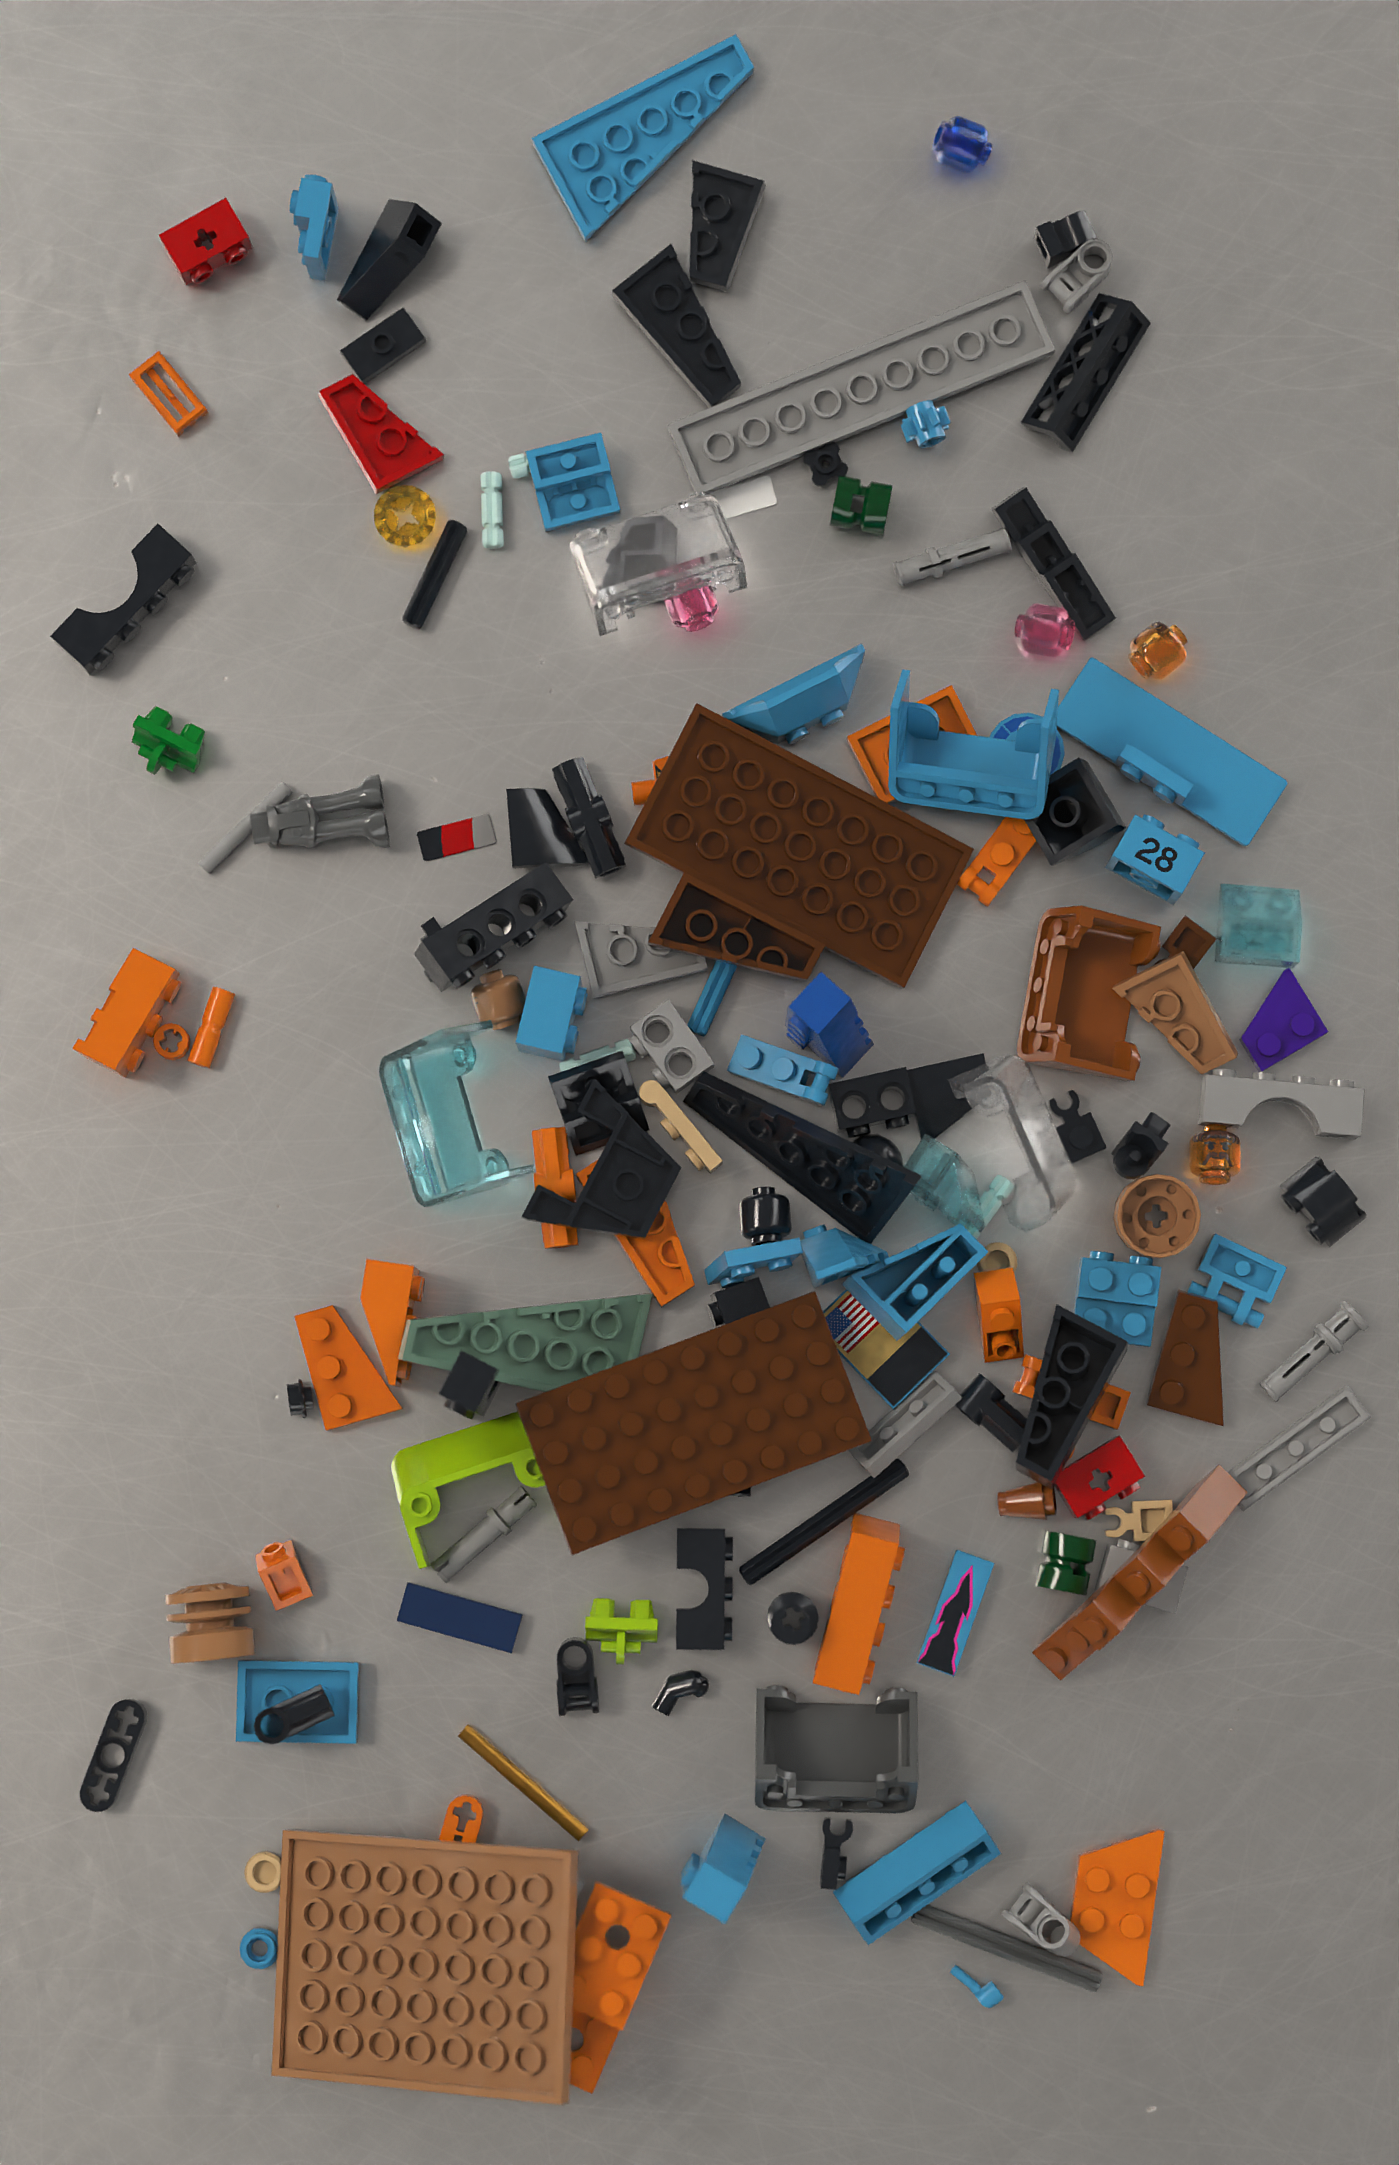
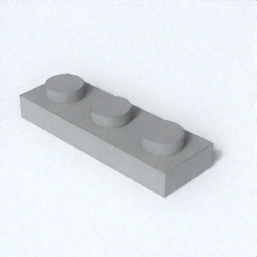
M935 1371L868 1431L872 1441L848 1451L875 1478L943 1415L949 1412L962 1397L951 1384Z

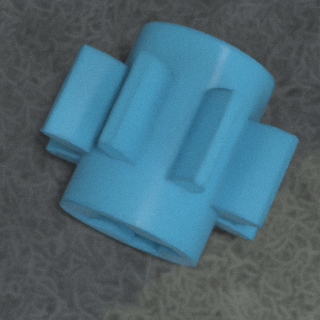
M926 400L916 403L906 410L908 418L902 420L901 428L907 443L916 440L919 448H928L945 440L946 435L944 431L949 429V424L951 423L945 406L936 409L932 400Z

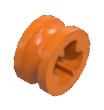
M173 1023L164 1024L159 1027L153 1038L156 1051L168 1060L181 1059L187 1054L191 1045L190 1036L187 1031L178 1024ZM172 1031L176 1037L179 1033L182 1036V1041L177 1043L178 1050L175 1052H171V1049L168 1047L165 1050L162 1048V1043L167 1040L166 1034Z

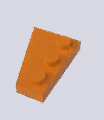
M333 1305L294 1316L326 1431L403 1409Z

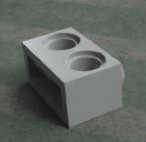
M669 999L630 1026L634 1036L628 1039L641 1058L647 1055L657 1067L651 1072L665 1090L671 1087L674 1093L677 1094L696 1081L704 1071L708 1072L714 1068V1062ZM657 1023L665 1025L669 1030L668 1038L662 1043L651 1042L646 1036V1032L651 1025ZM683 1055L690 1059L692 1067L687 1074L676 1075L670 1070L669 1063L675 1056Z

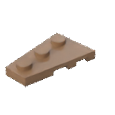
M1184 951L1113 986L1112 989L1122 998L1125 997L1139 1011L1138 1014L1148 1023L1151 1022L1168 1039L1167 1042L1201 1074L1237 1058L1238 1052Z

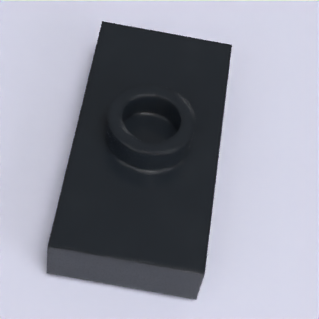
M403 307L341 349L340 353L358 379L365 384L426 342V339Z

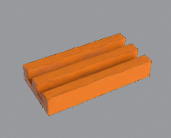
M160 351L129 374L132 381L177 436L184 433L186 427L194 425L196 423L195 420L200 416L203 418L208 414L204 405ZM156 364L161 366L195 408L190 413L186 410L153 369ZM146 373L182 416L181 420L178 422L141 378L142 375Z

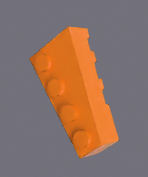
M858 1513L853 1514L849 1544L845 1546L839 1573L840 1579L835 1586L829 1612L830 1617L825 1625L814 1669V1684L856 1695L860 1694L862 1683L870 1685L875 1661L869 1660L872 1645L880 1647L885 1623L879 1622L882 1608L890 1609L895 1586L890 1585L889 1580L892 1570L900 1571L905 1548L899 1547L900 1524Z

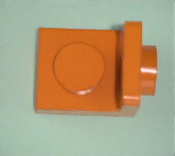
M291 1540L284 1543L275 1542L269 1544L260 1553L255 1555L258 1573L276 1611L313 1596L311 1586L296 1556L295 1547Z

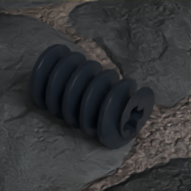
M787 1592L779 1595L772 1601L768 1608L767 1621L771 1632L777 1639L786 1644L796 1645L804 1643L813 1636L818 1627L819 1616L816 1606L808 1597L797 1592ZM790 1607L795 1612L802 1611L804 1615L798 1619L800 1626L794 1629L790 1624H782V1619L787 1617L785 1610Z

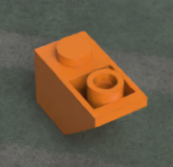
M1013 1267L974 1273L975 1299L985 1363L1023 1358L1021 1303Z

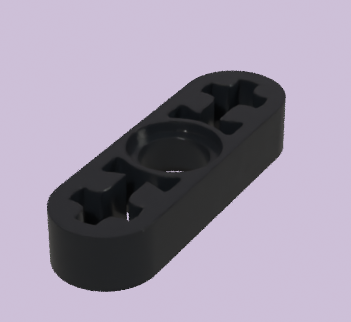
M135 1699L121 1700L113 1705L109 1712L80 1788V1800L84 1807L90 1811H105L112 1807L118 1798L147 1722L145 1707ZM129 1706L134 1708L133 1715L138 1718L137 1724H129L124 1736H132L131 1743L121 1737L109 1736L111 1729L116 1733L120 1731L123 1719L117 1717L118 1712L126 1711ZM111 1743L120 1745L124 1750V1760L117 1767L107 1765L102 1757L104 1748ZM96 1767L108 1774H118L116 1782L112 1778L107 1779L104 1791L109 1794V1798L100 1800L98 1804L93 1802L94 1795L89 1793V1788L98 1786L103 1776L102 1774H95Z

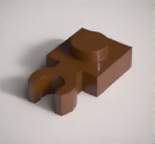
M1185 915L1162 945V948L1168 951L1170 955L1167 958L1158 960L1154 965L1184 951L1194 969L1217 938Z

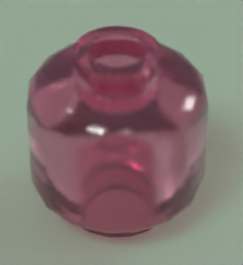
M690 570L672 576L670 578L671 584L664 590L662 595L672 623L676 627L685 628L687 632L701 630L714 622V615L719 609V602L710 580L704 575H693Z
M1034 603L1027 609L1025 615L1019 614L1017 618L1015 637L1021 639L1022 649L1027 653L1054 658L1060 656L1064 650H1069L1073 642L1075 621L1069 618L1066 609Z

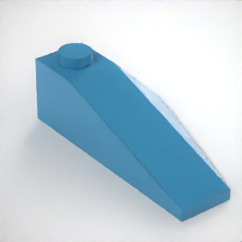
M825 1224L803 1232L805 1239L800 1241L803 1250L801 1255L813 1288L852 1275L889 1257L887 1251L837 1228L827 1231Z

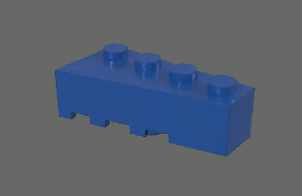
M822 972L788 1006L785 1026L788 1028L786 1036L801 1050L808 1047L825 1063L839 1069L837 1074L841 1078L874 1045L873 1041L868 1037V1031L861 1027L864 1023L858 1017V1012L851 998Z

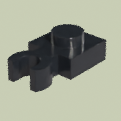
M1074 1090L1067 1092L1068 1098L1071 1101L1069 1109H1060L1054 1098L1048 1101L1051 1113L1055 1117L1061 1118L1063 1122L1062 1125L1054 1128V1132L1070 1165L1107 1148L1091 1112L1082 1116L1079 1115L1077 1110L1080 1101Z

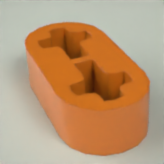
M467 1794L457 1796L452 1800L446 1812L439 1840L454 1841L455 1835L463 1836L461 1842L476 1843L483 1819L484 1810L482 1803L476 1797ZM464 1802L471 1803V1811L477 1813L476 1819L470 1818L463 1831L457 1829L460 1816L454 1813L455 1807L461 1808Z

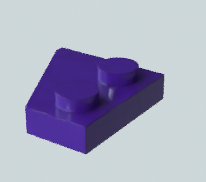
M1287 968L1281 973L1274 987L1239 1040L1258 1072H1263L1329 1031L1291 969Z

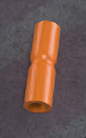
M212 987L202 1017V1025L197 1031L187 1060L188 1062L210 1069L221 1037V1029L225 1026L235 996L234 993Z

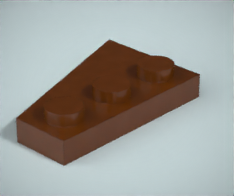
M1178 1290L1146 1401L1147 1406L1224 1426L1217 1300Z

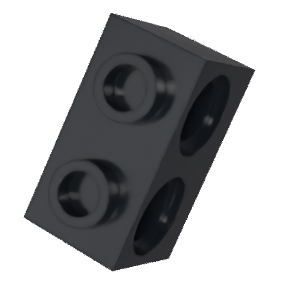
M906 1067L828 1085L838 1133L847 1132L848 1138L870 1134V1126L885 1123L886 1129L909 1125L908 1118L915 1117L917 1113ZM887 1090L898 1091L903 1098V1105L897 1110H889L883 1106L881 1095ZM850 1098H856L863 1103L865 1112L859 1118H849L843 1112V1103Z

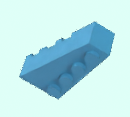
M724 1814L700 1856L693 1852L681 1871L680 1877L682 1878L680 1884L683 1886V1898L726 1924L749 1884L752 1871L757 1863L756 1859L762 1850L761 1847L766 1838Z

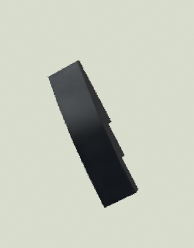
M1022 487L991 508L1034 575L1082 640L1087 639L1116 619L1076 553H1071L1052 521L1045 518L1026 487Z

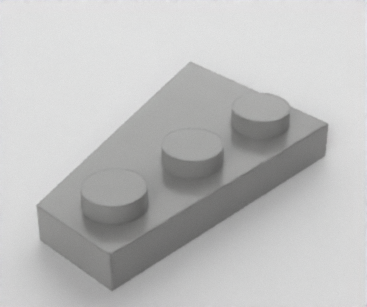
M574 921L593 998L708 970L706 960L703 957L648 945V941L656 927L644 928Z

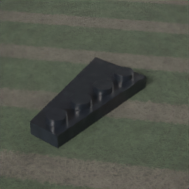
M672 244L663 249L612 290L614 299L708 408L720 404L741 387V381L720 339L717 338L704 307L699 303L693 291V285L687 273H684Z

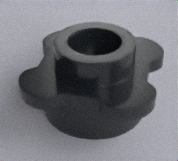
M832 442L825 445L822 449L812 450L804 454V464L810 467L812 482L815 485L824 486L827 482H831L837 477L839 478V475L846 476L848 466L841 461L838 454L840 451L838 444ZM828 461L829 466L823 467L822 462Z

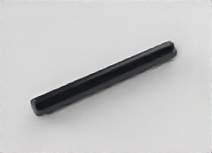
M895 1459L875 1478L872 1476L868 1477L740 1566V1574L747 1584L753 1585L907 1478L909 1475L908 1469L900 1459Z

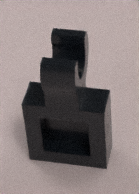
M825 1817L822 1823L824 1844L820 1888L837 1890L838 1880L845 1881L847 1856H840V1846L851 1837L853 1824L851 1819H846L845 1830L841 1834H834L830 1831V1817Z

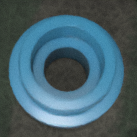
M266 1928L250 1930L245 1934L240 1943L241 1958L248 1966L254 1969H264L271 1966L277 1960L278 1937ZM256 1941H264L267 1944L268 1950L265 1955H258L254 1952L253 1945Z

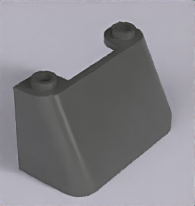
M780 1685L757 1689L755 1805L757 1807L770 1811L903 1813L915 1807L918 1789L917 1692H908L903 1688H889L884 1691V1694L877 1697L876 1704L796 1703L795 1694L789 1692L788 1688Z

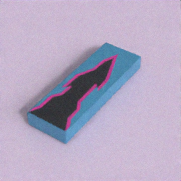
M959 1550L955 1551L916 1663L955 1676L994 1563Z

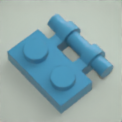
M1213 1234L1197 1269L1211 1277L1209 1283L1205 1287L1192 1281L1187 1292L1217 1300L1218 1310L1232 1316L1231 1321L1241 1326L1243 1323H1246L1258 1329L1264 1314L1251 1308L1254 1300L1257 1298L1270 1304L1287 1267L1220 1235ZM1223 1283L1243 1292L1239 1302L1219 1293Z

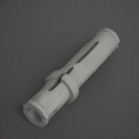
M1003 527L1000 530L967 539L938 550L931 547L925 549V554L894 562L895 575L900 586L929 576H933L936 579L942 577L945 571L1004 552L1012 551L1011 542L1006 529Z
M520 1486L515 1493L496 1509L491 1507L486 1511L488 1515L430 1564L434 1571H438L439 1577L445 1583H448L455 1574L502 1534L507 1536L512 1531L510 1527L533 1507L537 1506L534 1499L529 1497L530 1494Z

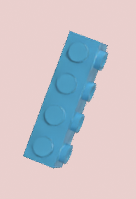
M964 1801L930 1826L913 1835L911 1839L881 1857L863 1872L849 1879L844 1885L833 1891L853 1925L869 1945L992 1861L1001 1852L968 1803Z

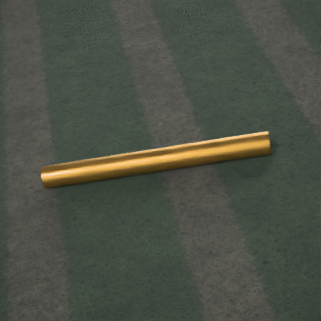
M469 1724L458 1735L462 1741L578 1842L589 1830Z

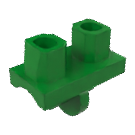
M157 706L145 718L138 715L133 723L135 731L132 743L140 746L138 755L149 760L146 768L147 772L155 775L161 766L173 772L178 765L194 773L200 764V753L205 731L193 724H186L180 735L168 730L172 724L173 717L169 712Z

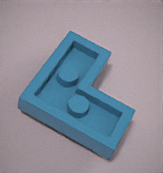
M793 1238L725 1251L704 1270L707 1284L721 1283L722 1288H729L745 1282L744 1278L755 1274V1269L768 1267L769 1272L788 1269L792 1267V1262L803 1253L800 1239Z

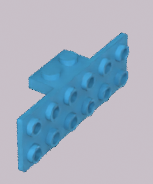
M1095 658L1088 660L1058 706L1057 728L1120 767V772L1130 780L1137 783L1142 781L1153 788V793L1163 801L1170 804L1175 802L1244 847L1249 845L1287 786L1285 779Z

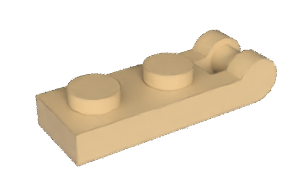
M647 1080L640 1086L639 1094L642 1103L645 1106L656 1107L664 1117L660 1122L661 1126L674 1141L681 1137L690 1148L685 1152V1155L698 1171L705 1167L711 1174L723 1164L722 1159L657 1081Z

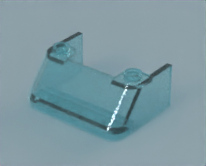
M491 1020L441 1029L384 1056L380 1062L379 1076L412 1191L418 1203L424 1207L443 1204L494 1189L536 1172L533 1164L509 1169V1163L502 1152L496 1148L483 1150L461 1076L470 1073L475 1064L476 1051L472 1045L471 1038L493 1028Z

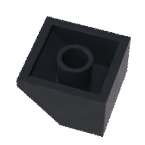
M1079 757L1050 775L1043 812L1036 818L1024 819L1051 866L1091 850L1126 829L1125 824L1088 761Z

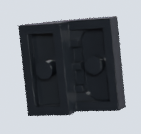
M623 1051L548 1076L575 1156L606 1146L613 1133L577 1113L593 1080L599 1082L605 1088V1091L629 1113L645 1132L650 1130Z

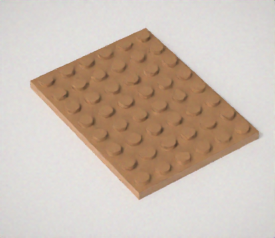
M292 1829L283 1830L271 2076L558 2105L569 2103L579 1850Z

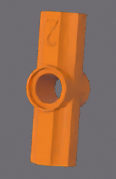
M565 1127L533 1130L532 1139L536 1172L533 1173L535 1190L540 1185L576 1203L573 1168H570L568 1139ZM541 1223L545 1249L579 1245L577 1228Z

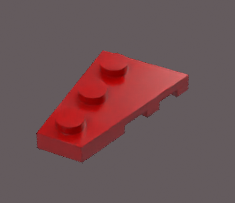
M354 374L319 391L318 397L375 494L443 460L444 454L435 446L431 447L423 440L415 428L408 422L405 424L388 409V405Z

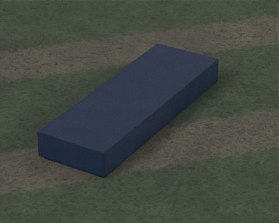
M407 1582L396 1621L512 1653L523 1614Z

